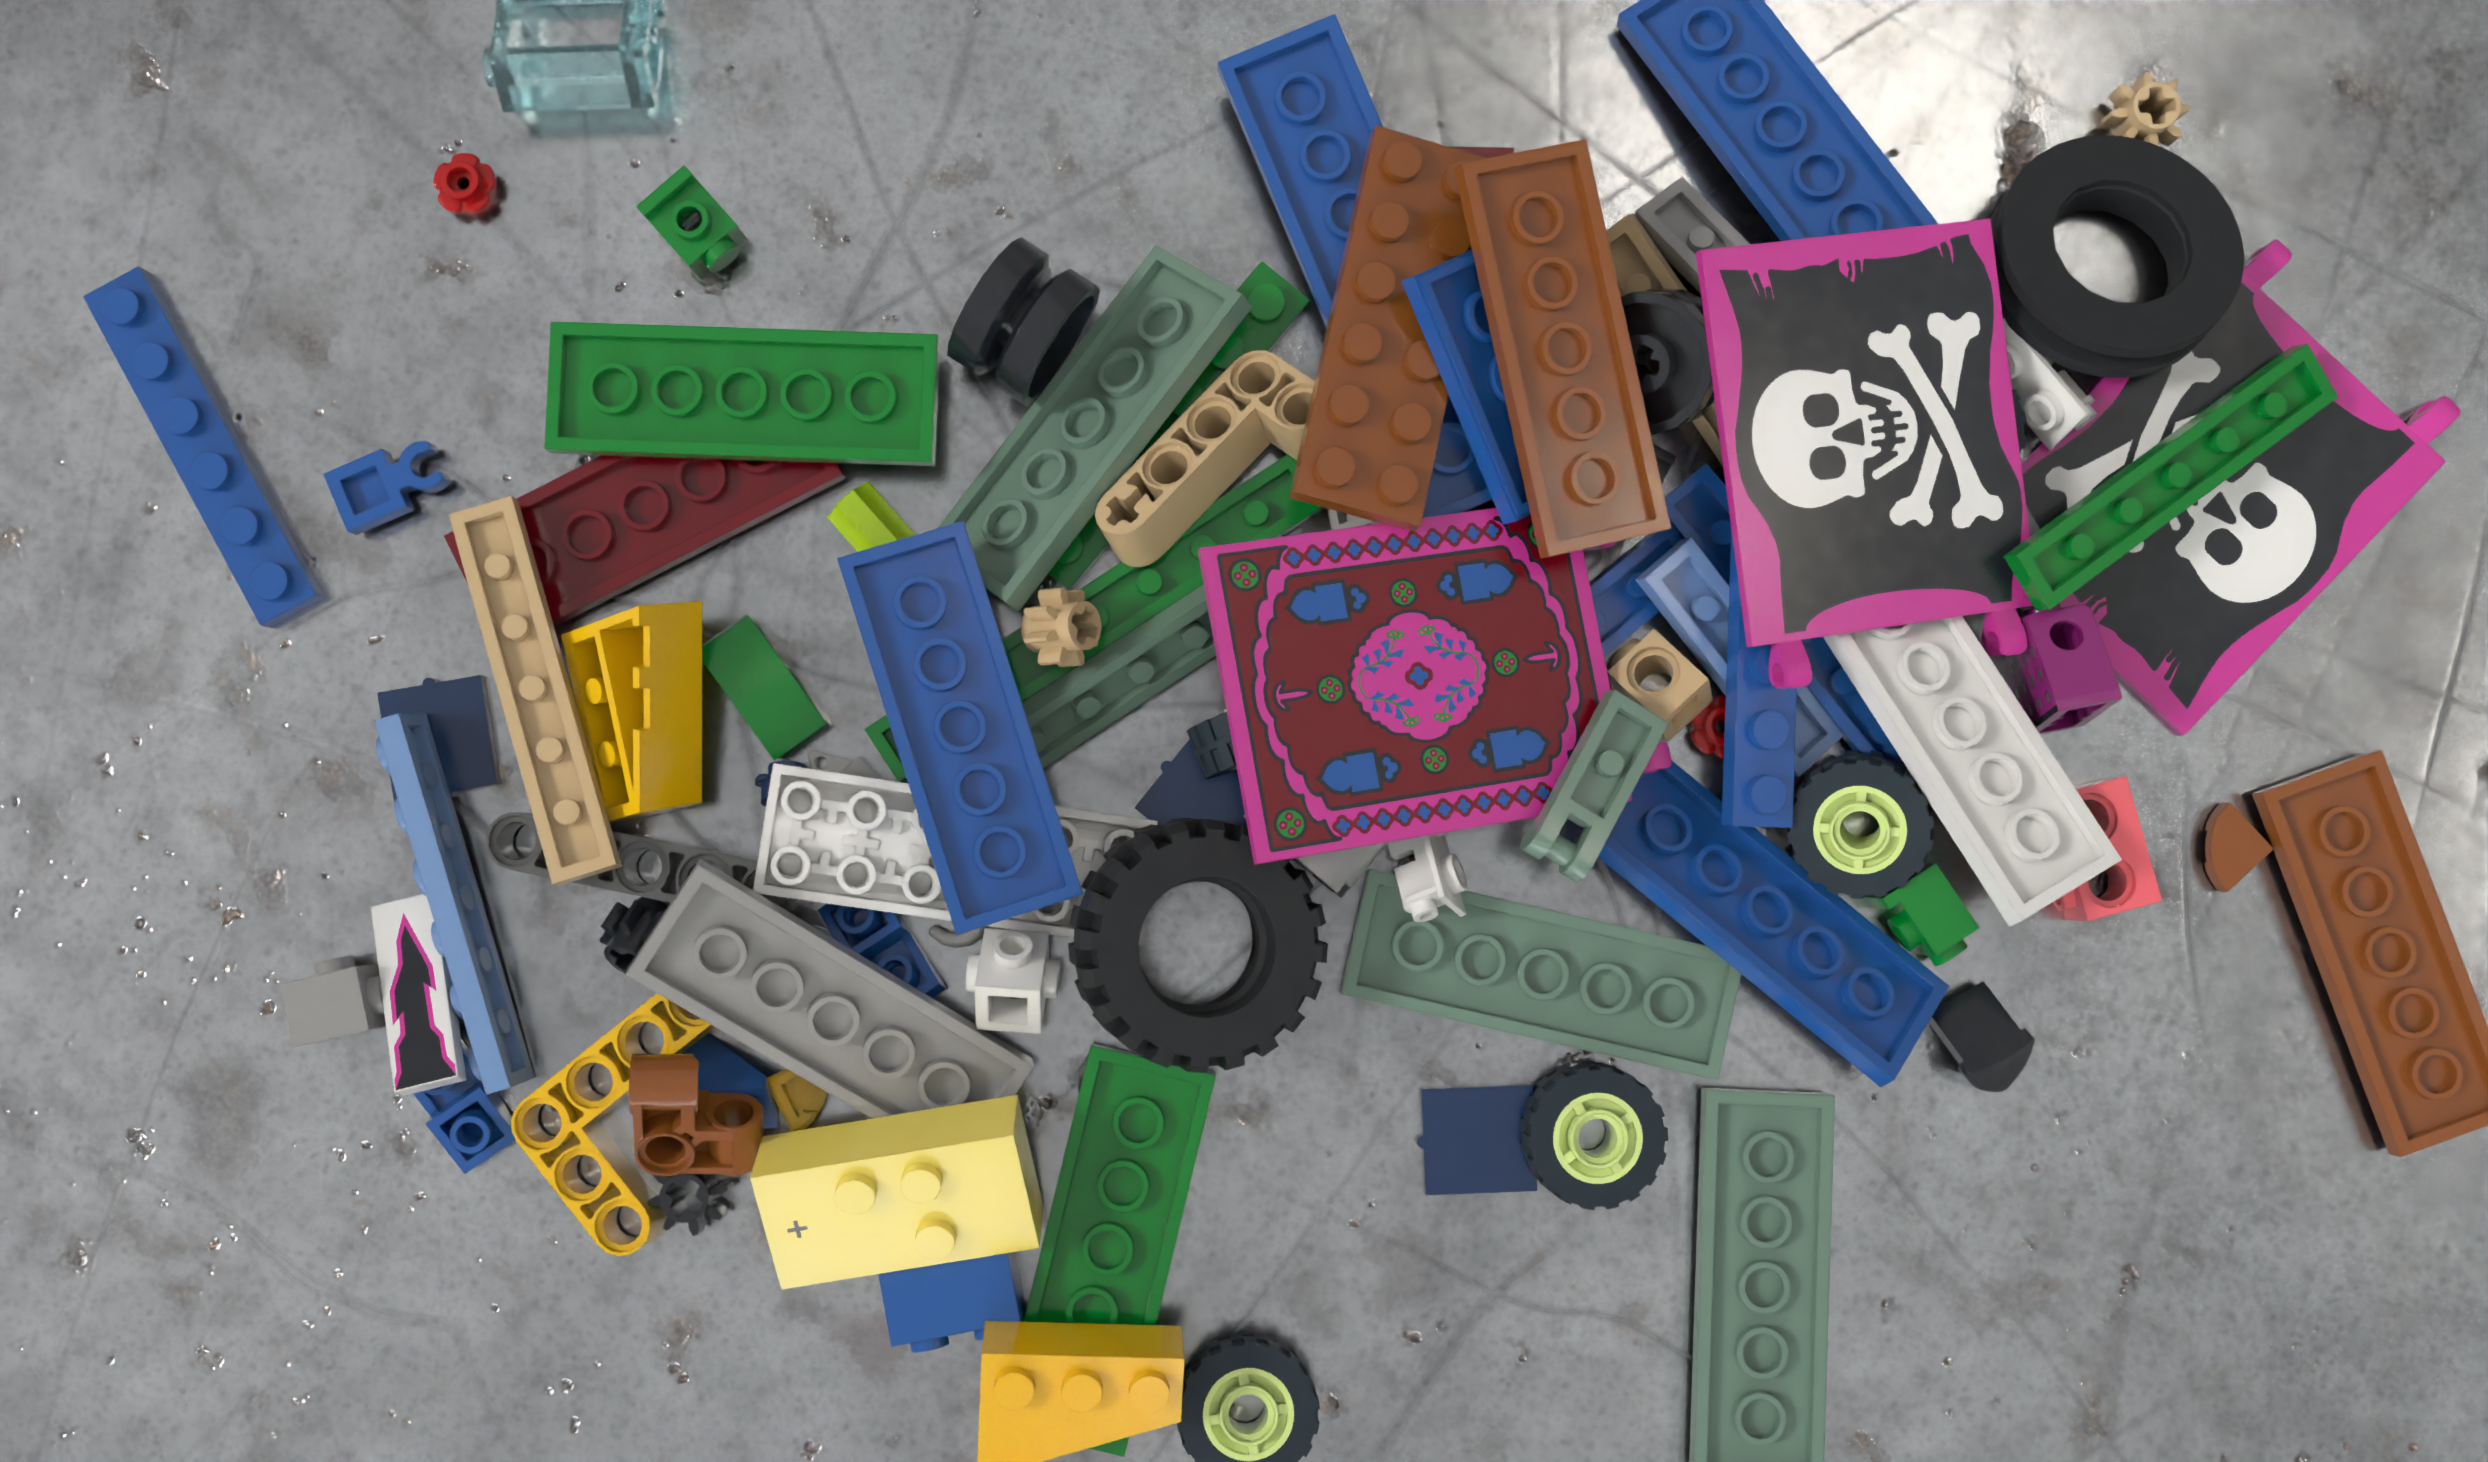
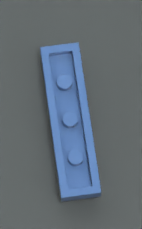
M1692 537L1681 539L1635 580L1726 696L1729 585ZM1807 686L1797 688L1794 776L1799 777L1844 736Z

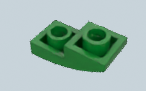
M748 614L702 644V663L774 761L827 724Z

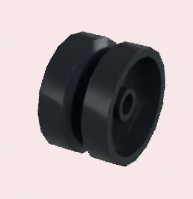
M1020 237L1012 241L996 257L969 296L953 328L948 342L947 356L978 376L997 366L996 387L1027 407L1036 401L1077 346L1098 303L1100 288L1070 268L1051 278L1052 258L1049 254Z
M1653 288L1621 296L1651 436L1699 419L1715 405L1702 299L1684 289ZM1652 350L1653 353L1650 359L1659 360V371L1655 370L1650 364L1649 356Z

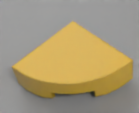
M784 1069L767 1078L772 1096L791 1132L807 1129L819 1117L826 1106L829 1093L788 1069Z

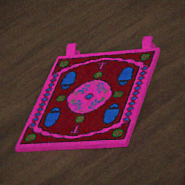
M1491 508L1422 518L1421 526L1414 532L1380 523L1200 548L1198 556L1254 865L1538 817L1606 691H1610L1583 550L1606 549L1616 544V542L1540 559L1531 514L1516 522L1503 524L1497 509ZM1658 743L1642 774L1653 773L1659 769L1671 766L1672 760L1667 743ZM1630 796L1627 802L1632 801V796Z

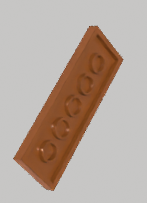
M1378 125L1371 132L1289 494L1290 499L1412 532L1421 526L1449 394L1401 281L1472 250L1454 169L1461 163L1485 159V157Z
M1577 140L1461 163L1454 171L1540 559L1671 529L1587 140Z
M2368 751L2252 793L2388 1153L2403 1157L2488 1126V1025L2383 751Z

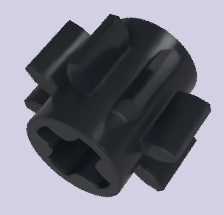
M645 897L634 900L630 908L616 902L601 924L605 932L600 938V942L607 945L604 949L607 961L617 970L626 974L629 965L668 906L659 900Z
M678 1174L666 1177L654 1175L656 1180L663 1184L660 1194L648 1201V1206H661L667 1216L663 1229L666 1231L679 1222H688L689 1231L693 1236H696L705 1229L706 1223L703 1214L706 1213L711 1218L721 1220L728 1214L729 1211L723 1204L719 1203L722 1193L734 1186V1181H721L718 1174ZM690 1181H695L699 1185L695 1195L699 1202L689 1206L683 1201L687 1195V1190L683 1186Z

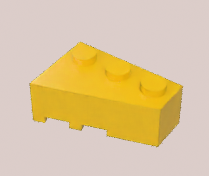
M702 601L639 605L562 634L561 637L574 699L609 822L664 814L702 803Z
M985 1321L981 1354L977 1462H1043L1181 1422L1184 1377L1182 1326Z

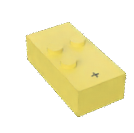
M1018 1095L767 1135L761 1139L750 1180L781 1290L1040 1248L1043 1202Z

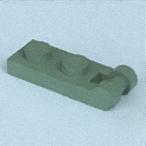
M1615 689L1606 691L1540 814L1526 830L1521 840L1520 849L1538 860L1544 856L1559 865V873L1575 883L1581 882L1597 860L1669 723ZM1567 819L1582 827L1574 843L1559 834Z

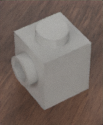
M353 955L314 963L315 976L279 984L292 1048L386 1027L378 964L355 966Z

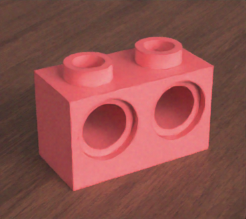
M2127 776L2102 778L2074 786L2122 860L2105 870L2108 876V887L2101 897L2097 898L2091 892L2087 881L2054 901V906L2057 910L2064 912L2066 920L2091 921L2161 902L2162 897Z

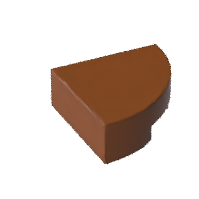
M2221 802L2214 809L2206 823L2205 854L2207 862H2204L2205 870L2212 884L2219 892L2230 891L2274 849L2230 802Z

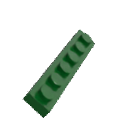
M1261 261L1237 289L1252 306L1251 310L1133 464L1236 359L1254 350H1265L1271 353L1310 306V300ZM1095 513L1048 573L1051 578L1067 591L1075 589L1110 546L1097 525Z
M2308 343L2288 348L2004 555V559L2035 610L2052 609L2337 399L2338 396Z

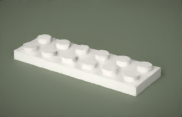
M1963 616L1823 637L2009 927L2023 921L2122 860Z

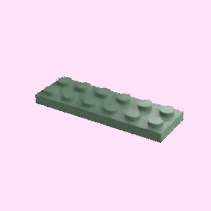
M1158 245L1154 246L938 527L964 521L985 589L1015 611L1019 612L1093 516L1102 496L1129 469L1251 310L1252 306L1241 293Z
M1368 869L1340 994L1719 1080L1741 973L1708 946L1469 891L1460 892L1466 915L1460 917L1445 904L1437 907L1438 916L1425 922H1415L1412 913L1404 911L1396 875Z
M1701 1087L1689 1462H1824L1835 1095Z

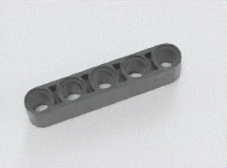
M509 812L499 816L490 824L486 833V849L489 857L498 866L508 870L550 878L532 813ZM526 824L533 830L535 846L526 858H521L514 850L513 836L520 826ZM612 829L622 867L571 882L671 903L699 859L707 863H717L725 874L753 890L758 858ZM649 849L655 851L662 862L660 876L652 884L644 883L636 871L639 856ZM787 898L786 903L781 908L796 916L804 908L806 900Z

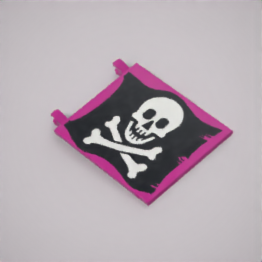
M1991 219L1705 249L1695 252L1747 647L1771 644L1768 670L1770 683L1773 687L1779 689L1799 688L1810 684L1812 670L1801 641L1803 639L1985 613L1981 639L1982 647L1988 656H2011L2025 652L2027 636L2016 608L2033 605L2003 557L2028 539L2030 531Z
M2273 240L2267 246L2259 248L2245 262L2242 281L2232 305L2188 355L2175 364L2151 374L2126 378L2103 377L2086 394V396L2091 395L2095 400L2091 407L2098 413L2097 416L2081 429L2076 430L2074 428L2050 451L2041 441L2021 462L2026 506L2039 529H2041L2288 348L2308 343L2338 398L2060 602L2061 608L2087 604L2092 609L2115 675L2179 735H2185L2440 469L2446 461L2428 443L2458 418L2461 411L2450 398L2442 396L2437 398L2436 401L2431 400L2423 403L2413 413L2407 424L2404 423L2260 288L2292 258L2290 250L2278 240Z

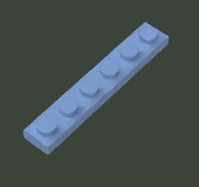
M397 713L374 720L379 735L376 740L377 756L383 768L390 773L397 795L394 803L395 816L400 828L409 835L416 860L413 863L414 880L420 892L427 896L434 919L431 926L432 940L437 952L446 959L451 976V1004L457 1016L464 1020L471 1043L468 1049L471 1070L474 1076L479 1081H482L486 1095L511 1088L535 1077L426 713Z

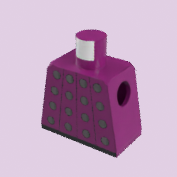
M2058 603L2050 610L2037 611L2033 606L2020 608L2021 622L2027 636V648L2021 654L2004 655L2012 693L2040 735L2085 726L2123 698L2092 609L2087 604L2061 608L2060 603Z

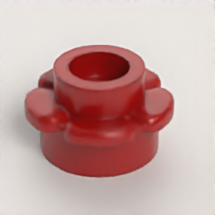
M456 154L451 158L450 163H442L434 174L433 185L439 191L437 199L442 207L451 213L478 214L485 211L494 201L496 195L495 173L488 164H481L480 159L474 154ZM462 179H468L470 184L468 188L460 189L459 182Z
M1725 695L1715 697L1691 721V738L1695 746L1705 754L1716 753L1719 758H1724V733L1716 730V723L1718 721L1725 722Z

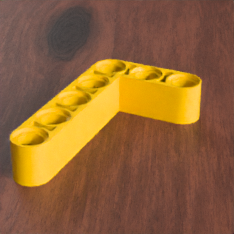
M658 993L526 1097L516 1107L511 1119L512 1133L523 1151L596 1244L606 1253L616 1256L629 1255L653 1241L663 1229L665 1213L661 1206H648V1201L657 1196L599 1121L629 1097V1075L632 1054H647L642 1050L638 1039L640 1028L645 1022L655 1024L663 1034L664 1044L659 1054H682L716 1028ZM594 1063L604 1065L612 1075L613 1085L607 1096L598 1095L589 1085L588 1074ZM543 1104L553 1106L561 1117V1128L556 1137L547 1135L538 1123V1114ZM582 1155L593 1157L601 1168L602 1177L597 1187L585 1184L578 1175L577 1164ZM620 1206L630 1207L639 1214L642 1228L638 1237L628 1236L620 1230L616 1217Z

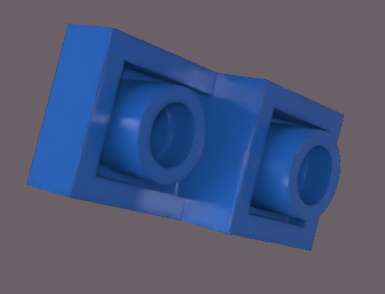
M825 904L818 909L836 941L931 998L947 989L900 914L834 904Z
M461 1038L466 1081L413 1094L430 1115L426 1122L427 1127L462 1172L466 1174L516 1139L512 1133V1117L498 1092L485 1094L482 1081H479L471 1070L468 1059L469 1048Z

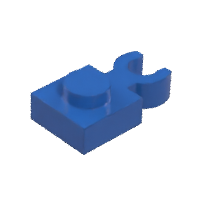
M428 441L415 442L404 449L398 462H394L390 452L379 449L324 473V478L347 532L359 535L414 511L415 509L408 495L412 491L418 489L426 493H435L445 489L451 483L447 474L439 471L432 473L428 477H422L419 472L421 462L425 458L438 453L437 447Z

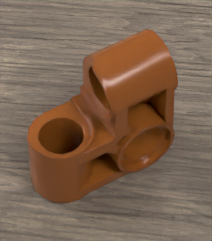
M632 1054L629 1075L630 1114H633L634 1156L637 1164L644 1171L666 1177L678 1174L738 1176L753 1170L760 1142L764 1136V1108L756 1098L743 1093H709V1090H699V1061L695 1058L694 1054Z

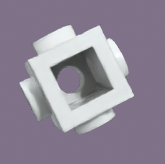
M984 929L980 954H969L966 970V992L975 993L977 1030L1041 1034L1046 998L1057 999L1060 983V960L1049 959V933Z

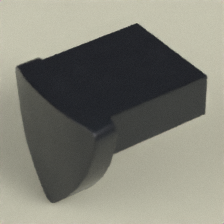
M1984 981L1938 1005L1929 1021V1024L1959 1063L1958 1068L1973 1087L1983 1091L2002 1092L2006 1090L2025 1067L2035 1039L2026 1028L2020 1030Z

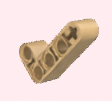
M1254 350L1236 359L1098 502L1095 511L1097 525L1120 561L1130 567H1144L1161 558L1271 443L1297 460L1315 381L1275 354L1265 350Z

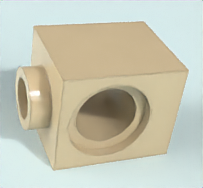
M1655 629L1648 633L1641 641L1635 638L1627 642L1615 654L1611 662L1612 668L1607 671L1612 689L1619 691L1669 723L1661 737L1666 743L1713 701L1709 679ZM1653 673H1664L1672 677L1669 685L1660 691L1651 692L1640 687L1641 682Z

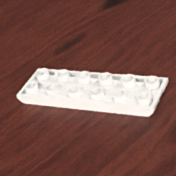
M773 763L753 891L763 895L951 921L908 783ZM1055 806L1080 886L1090 870L1097 872L1106 861L1103 855L1117 842L1124 844L1135 837L1134 831L1150 824L1157 825L1158 822ZM1081 887L1083 895L987 926L1018 931L1049 933V935L1074 938L1075 926L1069 924L1073 905L1080 906L1086 889Z

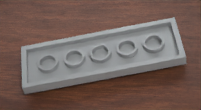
M699 859L626 972V975L870 1118L1012 1096L1017 1093L1034 1067L1033 1058L988 1031L977 1030L976 1024L702 859Z

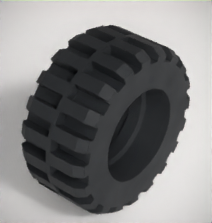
M1179 818L1169 819V823L1161 825L1150 824L1134 831L1135 837L1124 844L1117 842L1103 855L1106 861L1097 872L1090 870L1081 885L1082 888L1086 889L1080 906L1073 905L1069 924L1075 926L1074 942L1068 943L1069 961L1076 968L1078 979L1074 982L1081 998L1089 1004L1094 1012L1092 1014L1093 1017L1106 1031L1130 1050L1137 1052L1150 1062L1166 1068L1173 1065L1181 1067L1186 1072L1207 1073L1210 1066H1219L1224 1070L1244 1066V1057L1253 1052L1262 1057L1279 1046L1274 1038L1284 1028L1294 1032L1305 1019V1016L1298 1012L1305 997L1316 1000L1322 984L1321 981L1313 977L1316 963H1327L1328 943L1318 939V927L1326 924L1322 904L1312 902L1308 893L1314 885L1304 870L1294 868L1289 862L1290 859L1254 865L1248 828L1242 825L1211 819ZM1197 881L1215 883L1238 897L1248 912L1252 927V949L1248 963L1237 982L1216 999L1203 1004H1186L1173 1001L1157 991L1142 970L1139 960V937L1143 922L1155 902L1171 888Z

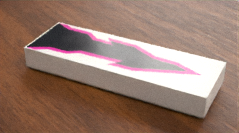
M420 894L372 906L371 913L394 1092L405 1096L466 1081L459 1021L450 1000L452 980L446 959L437 952L432 940L431 926L434 919L427 896Z

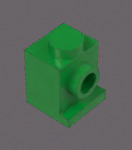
M685 165L636 206L699 278H702L709 271L716 273L727 267L739 254V245L747 239L738 225ZM699 214L702 215V222L696 230H683Z
M1926 863L1919 873L1915 872L1910 877V883L1901 889L1896 887L1888 891V895L1878 898L1875 895L1866 897L1872 908L1889 909L1893 916L1887 920V923L1900 944L1909 952L1916 949L1918 954L1927 955L1934 966L1944 964L1962 953L1968 947L1964 938L1980 928L1936 863Z

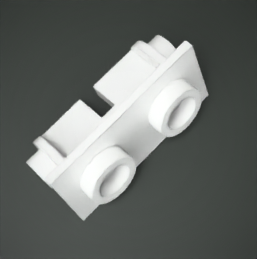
M2003 318L2012 390L2016 389L2021 399L2019 404L2022 412L2025 411L2026 424L2050 451L2074 428L2076 430L2081 429L2097 416L2098 413L2091 407L2095 400L2091 395L2086 396L2065 370L2057 373L2051 366L2053 361L2044 357L2027 344L2008 326L2005 318Z
M1451 832L1388 843L1390 856L1395 861L1412 854L1415 855L1416 860L1394 868L1404 911L1412 913L1415 922H1425L1438 916L1437 907L1445 904L1460 917L1466 915L1460 892L1467 890V879L1459 859L1455 854H1450L1445 834Z

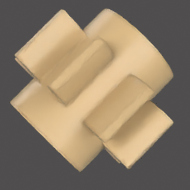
M2145 72L2134 82L2132 88L2121 84L2109 95L2111 102L2118 108L2101 120V125L2111 127L2114 136L2135 138L2157 146L2159 142L2162 145L2170 146L2182 136L2181 130L2173 123L2190 111V106L2181 104L2180 97L2175 91L2178 84L2175 80L2168 84L2153 82L2150 72Z
M1064 587L1039 590L1038 599L1040 605L1024 609L1021 634L1025 645L1032 652L1039 653V665L1058 664L1059 667L1083 665V650L1097 647L1102 631L1099 612L1093 604L1084 601L1085 591L1083 590L1065 591Z

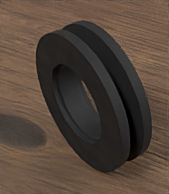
M2114 135L2085 136L2059 143L2045 150L2024 167L1991 217L2002 315L2006 323L2019 337L2044 357L2061 366L2088 375L2111 378L2137 377L2157 372L2175 364L2188 355L2224 316L2232 305L2242 281L2244 270L2242 237L2238 223L2225 198L2216 186L2192 164L2165 148L2143 140ZM2077 211H2104L2135 223L2154 240L2166 261L2169 285L2165 295L2146 303L2116 302L2089 291L2069 274L2056 251L2054 237L2056 221L2060 217Z

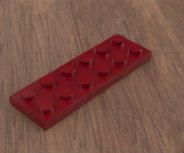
M601 455L516 500L520 505L553 625L556 627L846 479L839 463ZM452 531L444 535V538L467 582Z

